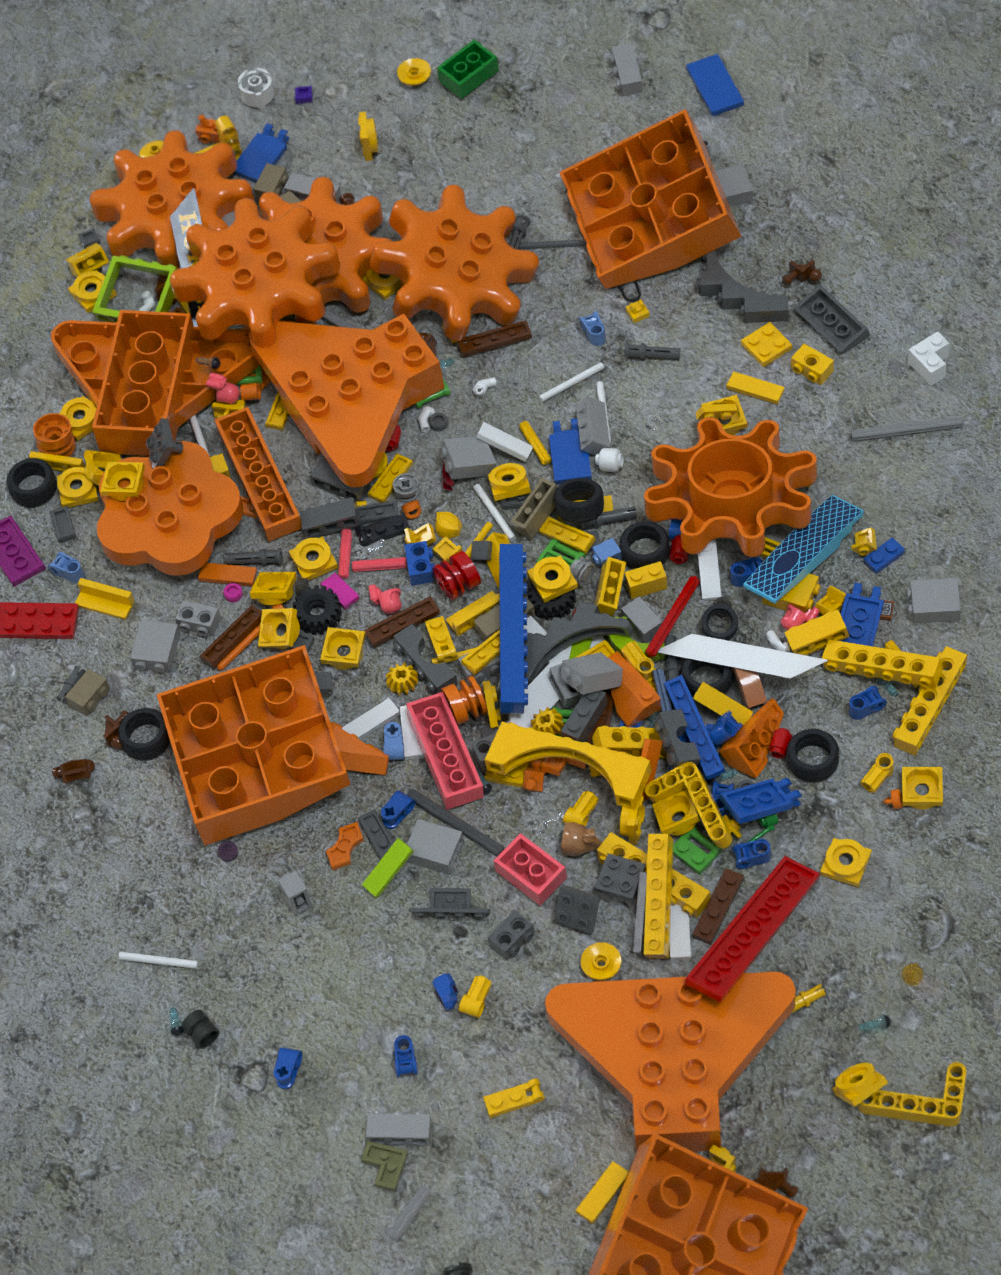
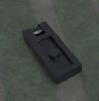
M401 514L366 526L359 525L355 528V532L360 537V545L365 547L405 534L404 529H410L405 514Z

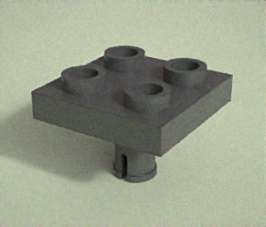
M161 418L146 441L152 468L163 466L171 452L181 454L183 451V442L173 441L168 419Z
M608 853L594 890L633 902L639 887V875L641 872H645L646 864Z
M562 884L559 889L554 922L592 934L595 928L600 896Z

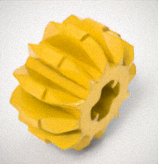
M405 662L402 666L396 663V668L390 667L389 673H386V685L392 693L397 692L400 696L402 692H405L408 695V690L414 691L415 685H418L417 671L414 670L412 665L407 666Z
M546 707L545 711L539 709V714H533L534 719L530 720L532 728L536 731L550 732L555 736L556 734H561V729L564 727L563 717L555 708L550 710V708Z

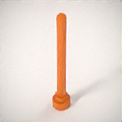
M281 604L273 605L271 607V609L284 608ZM261 623L217 665L218 670H223L259 636Z

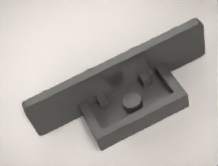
M430 888V908H409V912H414V916H426V912H434V916H446V912H454V916L466 917V913H474V917H486V913H491V909L471 908V888Z

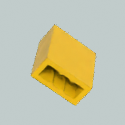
M809 573L776 603L762 597V604L787 611L786 608L790 604L806 613L808 610H812L815 595H819L821 589L819 576Z

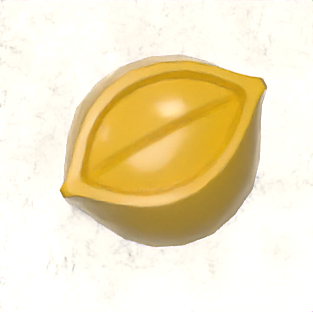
M436 512V534L441 538L446 536L448 539L458 537L462 530L461 520L451 512Z

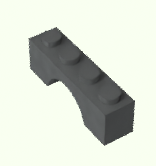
M413 624L394 635V648L399 654L402 653L405 656V661L409 666L412 665L416 669L418 677L427 682L426 685L432 693H440L443 687L451 684L458 685L456 674L445 662L433 664L421 657V652L425 648L424 638Z

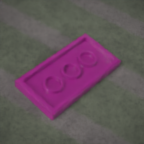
M10 515L0 521V567L12 586L15 587L46 570V567Z

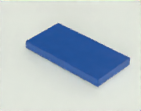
M718 54L686 64V69L712 116L744 106V100Z

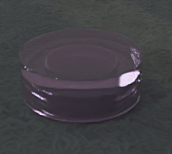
M231 841L223 842L218 848L219 857L225 862L235 860L239 854L237 845Z

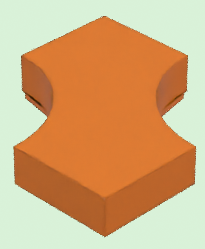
M358 822L340 827L337 842L333 847L326 850L332 871L350 865L353 849L364 841Z

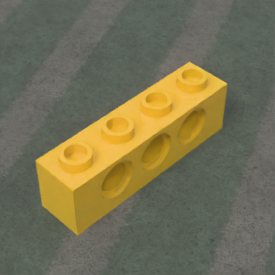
M601 726L597 727L592 736L594 746L607 747L610 750L626 752L636 757L641 756L645 738L661 741L655 728ZM661 747L659 759H667L665 749Z

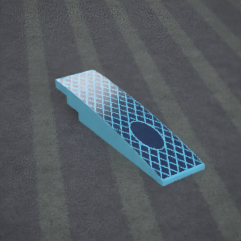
M832 494L811 513L812 519L810 524L805 528L793 530L746 580L743 587L776 603L840 547L841 540L852 531V525L863 517L864 510Z

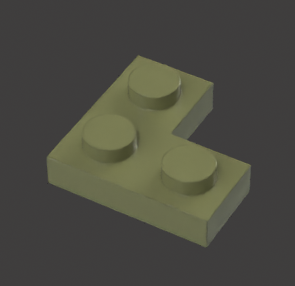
M367 1141L361 1160L362 1163L380 1167L375 1187L396 1192L408 1157V1151Z

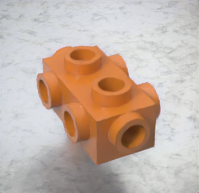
M203 114L199 115L198 120L200 124L196 126L198 139L205 144L209 142L219 143L220 140L215 124L216 120L206 119Z

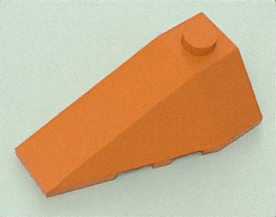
M618 651L608 656L609 659L623 668L621 686L610 688L617 715L626 727L630 728L661 710V698L644 677Z
M771 698L743 724L735 736L727 740L719 750L729 766L753 778H757L767 765L768 759L766 757L769 752L773 732L779 729L784 712L774 698Z
M331 722L346 770L381 775L387 774L389 761L387 754L371 744L362 742L358 739V736L346 732L339 724Z

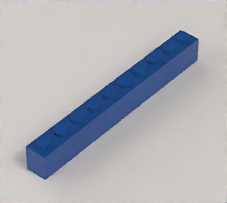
M500 544L499 549L500 713H524V706H528V694H524V689H528V678H524V673H528V662L524 661V657H527L528 646L524 645V641H527V630H524V625H527V614H523V610H527V598H523V594H527V583H523V579H526L527 568L523 567V563H526V552H523V544Z

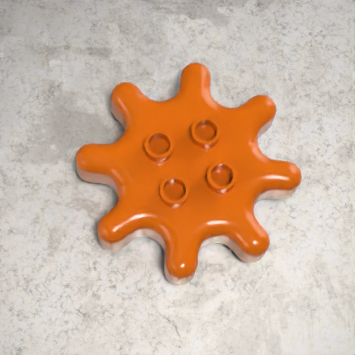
M177 130L169 131L165 134L162 150L153 156L140 157L128 149L118 151L114 155L113 161L118 178L121 180L120 184L111 188L97 189L91 193L89 199L94 217L98 221L117 222V224L109 229L106 236L112 256L120 257L123 255L129 257L140 248H152L155 250L158 263L165 266L171 264L176 266L177 269L180 267L170 216L193 188H195L202 225L215 231L228 228V225L222 218L229 212H234L235 204L239 200L250 198L255 202L253 191L248 181L245 179H226L237 169L236 158L230 144L221 142L204 153L189 152L184 134Z
M324 176L318 177L313 181L309 196L301 202H286L275 192L262 194L259 199L262 219L278 220L292 207L304 206L309 210L314 227L313 233L305 243L329 242L336 247L341 264L339 271L334 275L318 278L311 285L321 293L324 304L329 301L338 300L345 303L354 312L367 310L370 307L371 299L368 286L362 279L367 274V271L372 270L369 263L374 246L381 241H391L388 238H378L369 235L383 222L381 203L375 196H365L351 205L339 204L336 202L333 182ZM293 314L296 323L315 324L317 322L309 321Z
M454 184L448 185L443 190L438 209L435 211H423L408 199L396 201L390 214L389 224L402 239L400 241H381L377 243L373 248L369 263L372 270L376 273L394 275L404 285L395 296L392 307L395 316L398 317L405 314L409 319L421 310L435 311L443 319L445 335L453 341H460L466 337L471 323V315L476 313L488 314L501 325L513 324L520 311L521 302L507 285L510 283H528L532 281L539 266L538 256L534 252L514 249L505 240L511 234L516 220L514 210L508 206H500L488 215L476 214L466 206L463 189Z
M243 198L235 204V221L228 228L215 231L201 224H195L188 228L186 239L191 254L197 257L199 261L193 266L175 270L170 276V284L178 301L190 302L201 300L205 302L196 314V322L204 339H216L228 327L241 324L250 328L255 345L267 348L276 341V324L281 318L290 314H296L306 320L317 321L324 316L326 309L322 295L311 285L318 278L336 274L341 264L337 249L333 244L329 242L305 243L314 229L311 215L306 207L301 205L294 206L278 220H265L260 217L256 203L250 198Z
M712 417L704 418L697 424L698 443L688 449H679L664 444L656 446L651 452L653 473L655 477L666 483L650 487L645 491L646 516L653 522L672 519L682 520L683 522L680 526L682 548L688 554L701 553L714 539L729 538L737 541L746 556L757 557L765 550V529L769 526L782 524L802 529L810 524L812 519L811 499L808 495L796 491V489L810 486L816 481V456L810 451H798L787 454L779 452V425L773 420L760 421L748 434L735 436L726 433L718 419Z

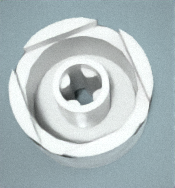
M254 68V70L249 72L246 70L238 78L241 99L247 106L263 109L273 99L275 94L272 78L267 70L262 68Z

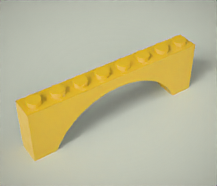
M501 722L485 757L487 771L502 775L508 774L511 770L526 762L540 758L563 757L583 762L596 769L605 777L614 792L616 805L636 810L652 772L650 760H647L645 757L632 756L626 752H617L607 747H598L588 742H578L569 737L563 738L555 736L550 732L544 733L530 727L525 728L515 723Z

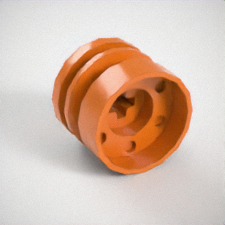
M50 413L43 415L35 422L33 433L39 453L67 457L74 453L76 443L70 420L65 415Z
M473 676L467 678L468 685L464 680H460L461 690H458L454 684L441 689L457 726L469 721V711L475 718L479 717L477 708L482 715L488 713L484 693Z

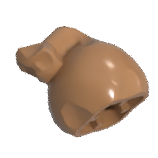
M576 822L565 824L561 842V853L564 855L580 856L591 850L598 849L602 844L601 840L595 836L594 828L587 829L584 825Z

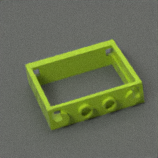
M123 255L112 257L92 311L98 320L116 323L118 321L120 311L107 309L106 307L121 267L168 276L155 312H169L175 297L170 284V276L177 270L176 266L171 264L165 266L155 261L149 263L139 258H136V260L129 259Z

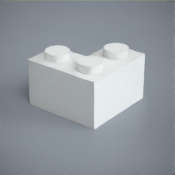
M936 332L909 349L908 363L930 386L945 378L946 363L943 360L949 357V342L939 332Z

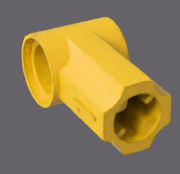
M635 641L626 644L621 649V653L644 679L648 680L654 669L653 661L646 657ZM645 666L649 671H642L640 667Z
M882 753L877 756L876 763L860 782L865 790L875 793L885 779L893 774V757L888 753ZM882 764H888L889 766H887V767H882L881 765H882Z
M584 791L575 805L569 807L566 811L563 823L576 822L586 827L589 815L599 802V799L594 793Z
M475 976L467 995L465 994L461 999L459 1012L480 1018L492 982L484 976Z

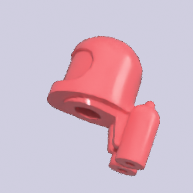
M210 373L206 386L216 390V401L227 404L237 402L240 396L239 388L235 384L226 382L227 378L224 375Z
M376 585L368 587L370 599L376 605H380L383 612L395 614L400 611L402 603L399 597L401 595L399 588L382 592Z
M789 604L786 608L787 612L781 619V624L788 631L791 627L800 626L810 619H816L820 610L813 607L812 610L810 609L804 613Z

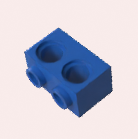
M427 541L405 544L411 586L434 582L432 568L435 565L430 563V559H433L432 547L428 548Z

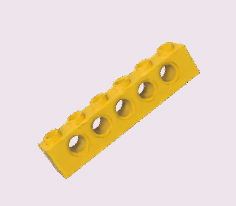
M830 639L822 656V659L828 660L823 663L824 668L831 672L839 671L849 675L857 674L868 678L875 677L886 681L893 680L904 684H917L922 687L936 688L943 670L940 657Z
M947 646L943 652L938 653L937 657H940L943 669L949 670H942L938 684H941L940 686L934 688L922 687L920 685L917 698L914 697L910 703L911 709L908 713H904L900 728L897 727L893 733L894 747L914 756L917 755L967 665V654Z
M612 832L609 833L597 849L598 860L602 864H604L608 853L616 856L622 855L624 856L623 858L646 864L645 872H647L648 854ZM672 869L671 905H680L684 913L688 911L689 916L692 915L698 919L711 898L710 891ZM683 895L690 896L689 898H682Z
M648 834L644 955L649 959H669L673 838L669 834Z

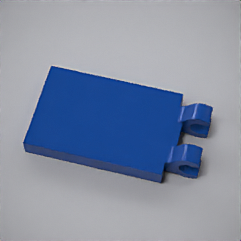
M267 123L263 133H257L236 161L237 169L232 174L257 183L266 163L276 165L287 150L286 143L289 137L286 135L288 131L281 129L278 138L274 137L275 131L272 130L274 126Z
M571 419L572 430L561 431L560 420L552 421L554 434L549 435L555 484L559 485L575 478L592 480L589 454L581 450L578 419Z
M855 582L852 594L846 593L841 611V617L850 637L841 641L874 646L884 605V600H880L881 587L873 586L872 595L869 598L861 596L862 584Z
M772 778L721 793L720 800L736 821L742 824L792 809V806L797 807L801 805L797 798L802 797L798 790L791 792L787 786L792 785V782L788 778L777 782Z

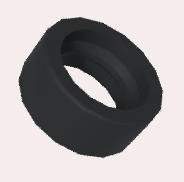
M725 604L710 606L704 611L702 616V630L705 636L730 640L738 630L736 612ZM725 613L730 617L731 627L727 632L717 634L710 629L709 619L713 614Z

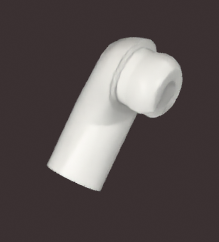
M145 291L141 295L144 299V305L138 311H151L155 306L153 294Z
M495 377L479 380L473 389L474 394L478 397L483 396L489 387L497 386Z
M424 407L418 417L422 432L430 430L428 418L435 414V410L432 407Z
M773 630L767 632L766 637L776 650L790 652L791 648L788 642L781 643Z

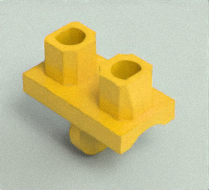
M237 400L234 405L224 402H213L212 404L214 418H220L246 407L244 400Z

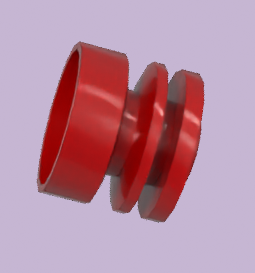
M462 550L449 557L450 564L443 560L440 565L436 564L432 568L438 585L447 597L453 601L458 598V595H464V587L467 590H472L481 584V578L475 565Z

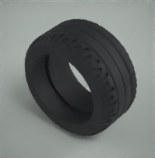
M27 458L19 461L10 469L7 475L6 482L10 495L21 506L36 507L45 504L56 492L57 480L54 471L46 461L41 459ZM39 475L45 477L43 483L37 488L31 490L18 488L19 484L29 476Z
M586 478L570 479L562 483L555 490V511L561 519L567 522L577 524L590 522L599 517L603 512V490L595 481ZM574 500H586L582 502H572Z
M651 521L635 522V524L629 525L623 531L620 538V550L622 551L623 561L632 569L660 561L663 565L670 554L669 536L665 529ZM644 538L655 540L660 544L659 548L650 554L635 553L630 549V546L635 541Z
M688 658L684 660L681 667V675L692 698L701 683L696 682L691 675L696 669L704 666L715 667L723 674L718 681L708 685L723 694L729 691L733 679L732 667Z
M135 709V711L127 714L120 723L118 729L119 740L124 751L134 759H154V757L160 756L170 744L163 715L155 709ZM154 725L160 728L157 736L149 742L135 743L130 740L131 734L140 726Z
M816 728L798 732L791 738L787 746L788 767L797 778L803 781L818 782L832 776L839 764V747L836 740L828 732ZM807 746H819L825 749L830 756L821 764L808 765L801 762L796 755Z

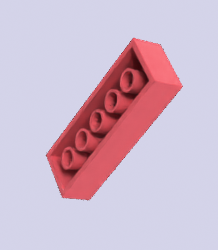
M440 692L406 703L408 719L446 810L484 798L483 784L444 693Z

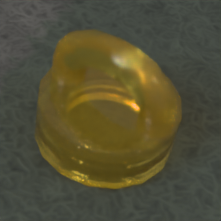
M918 963L908 964L903 968L902 978L908 985H917L922 981L923 970Z

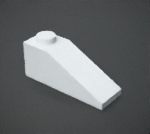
M714 539L701 553L697 554L702 601L721 599L716 539Z

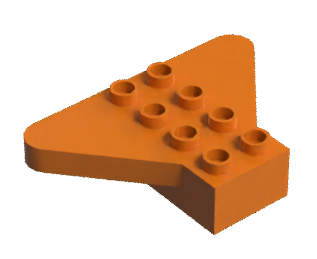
M120 310L117 323L68 320L59 323L51 333V341L58 358L96 406L92 430L100 452L150 456L149 450L146 447V441L161 418L168 419L172 438L175 441L178 427L217 398L216 390L206 386L210 373L224 375L227 378L226 382L237 384L260 366L252 352L249 341L250 330L227 328L218 338L207 340L201 336L199 328L194 327L190 313ZM218 358L221 365L218 369L214 370L212 368V360Z
M405 314L373 330L278 321L276 324V341L267 348L255 345L251 331L249 332V341L254 357L280 392L284 408L316 454L322 453L339 479L350 487H361L372 481L402 411L444 389L439 360Z
M781 972L744 973L721 1003L684 984L686 977L567 983L557 985L550 990L546 996L545 1007L548 1021L553 1028L633 1104L636 1150L655 1133L692 1152L709 1151L713 1145L721 1147L719 1100L795 1008L796 989L789 976Z

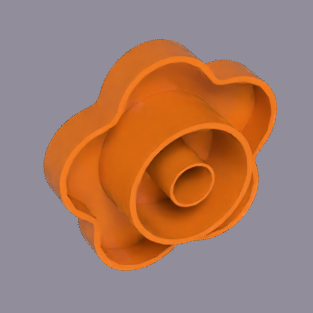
M177 441L183 442L182 453L171 452L165 464L152 468L149 457H129L117 461L142 462L145 465L142 491L138 497H128L126 501H118L110 496L101 495L100 490L105 472L103 473L99 483V492L105 509L98 520L97 534L102 549L110 560L128 566L149 563L165 574L186 575L201 568L210 558L214 542L218 538L230 533L239 524L243 515V503L239 489L228 476L214 471L211 458L203 447L193 442ZM122 479L119 481L118 486L125 488L130 485V480Z

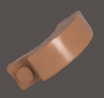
M732 667L745 705L751 708L767 702L758 672Z

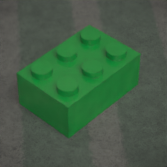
M475 39L437 67L439 82L461 99L499 71L497 56Z

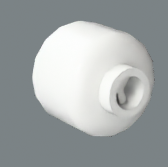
M602 448L600 453L596 454L595 463L599 465L602 472H618L623 467L624 455L617 448Z

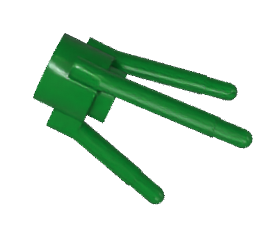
M777 814L758 818L760 825L766 828L748 842L758 840L769 831L775 830L774 825L778 824Z

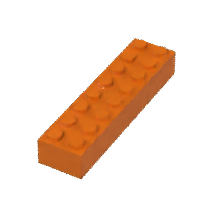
M249 407L215 419L217 432L268 542L302 529L300 515Z

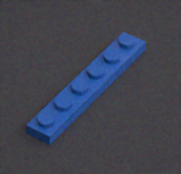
M680 675L665 682L664 684L676 710L681 709L688 725L685 731L690 742H695L701 758L699 762L707 780L725 773L723 764L683 676Z

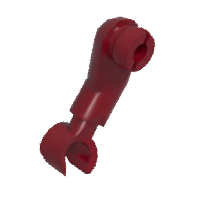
M443 462L441 471L443 489L453 490L451 486H454V482L451 480L449 473L446 472L445 463Z

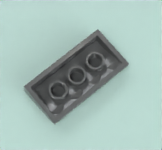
M821 284L794 307V310L840 354L849 351L870 336L868 328Z

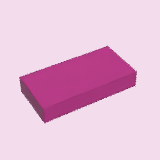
M333 573L321 583V587L322 585L326 586L327 591L331 588L333 593L337 594L340 605L345 610L360 599L359 595L336 573Z

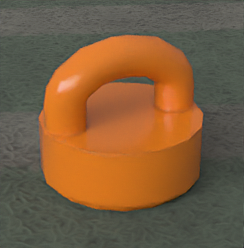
M417 499L401 507L408 519L417 518L422 511ZM417 509V512L415 514L410 515L409 512Z
M899 789L891 790V797L885 798L883 800L884 804H893L894 809H902L901 791Z

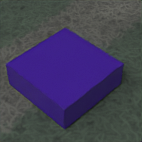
M312 86L295 87L296 104L313 103Z

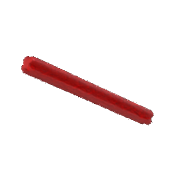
M694 575L689 578L647 647L646 654L649 657L657 655L699 585L700 580L697 576Z

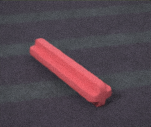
M343 529L341 532L338 575L341 579L349 577L352 541L350 529Z
M406 557L352 561L353 572L401 569L408 566Z

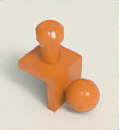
M544 758L530 761L531 765H528L524 772L523 789L543 791L544 775L547 773L541 770Z

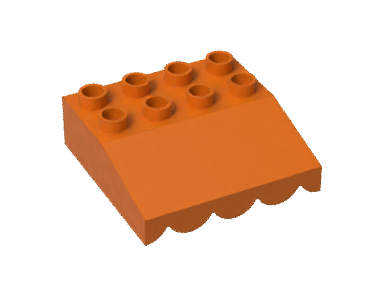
M686 109L559 172L568 190L567 195L577 215L579 228L587 242L588 253L597 269V277L605 289L679 268L742 237L700 131Z
M305 645L156 694L193 820L204 846L280 821L351 785Z
M654 1133L637 1150L588 1275H783V1268L789 1260L797 1240V1229L801 1225L808 1208Z

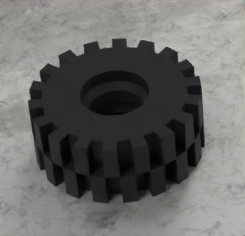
M551 570V574L546 573L545 577L552 581L557 579L558 574ZM532 582L531 585H528V600L533 604L535 614L537 613V617L540 619L542 616L547 621H549V618L553 619V617L557 618L560 616V618H565L564 614L569 615L571 613L570 609L575 607V589L560 595L556 600L544 603Z
M314 585V589H311L309 586L306 587V592L304 590L300 591L301 596L296 595L295 601H293V608L297 610L296 617L301 630L304 629V632L307 634L311 631L312 635H316V632L323 635V631L327 630L328 627H337V622L341 620L342 610L336 593H333L331 588L327 591L326 586L322 585V588H319L318 585ZM322 607L325 609L322 614H310L314 608Z

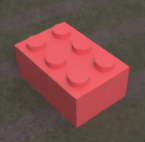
M521 833L494 859L495 871L540 906L567 879L565 866Z

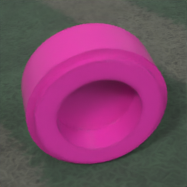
M230 583L223 590L224 597L229 602H237L243 596L242 588L237 583Z

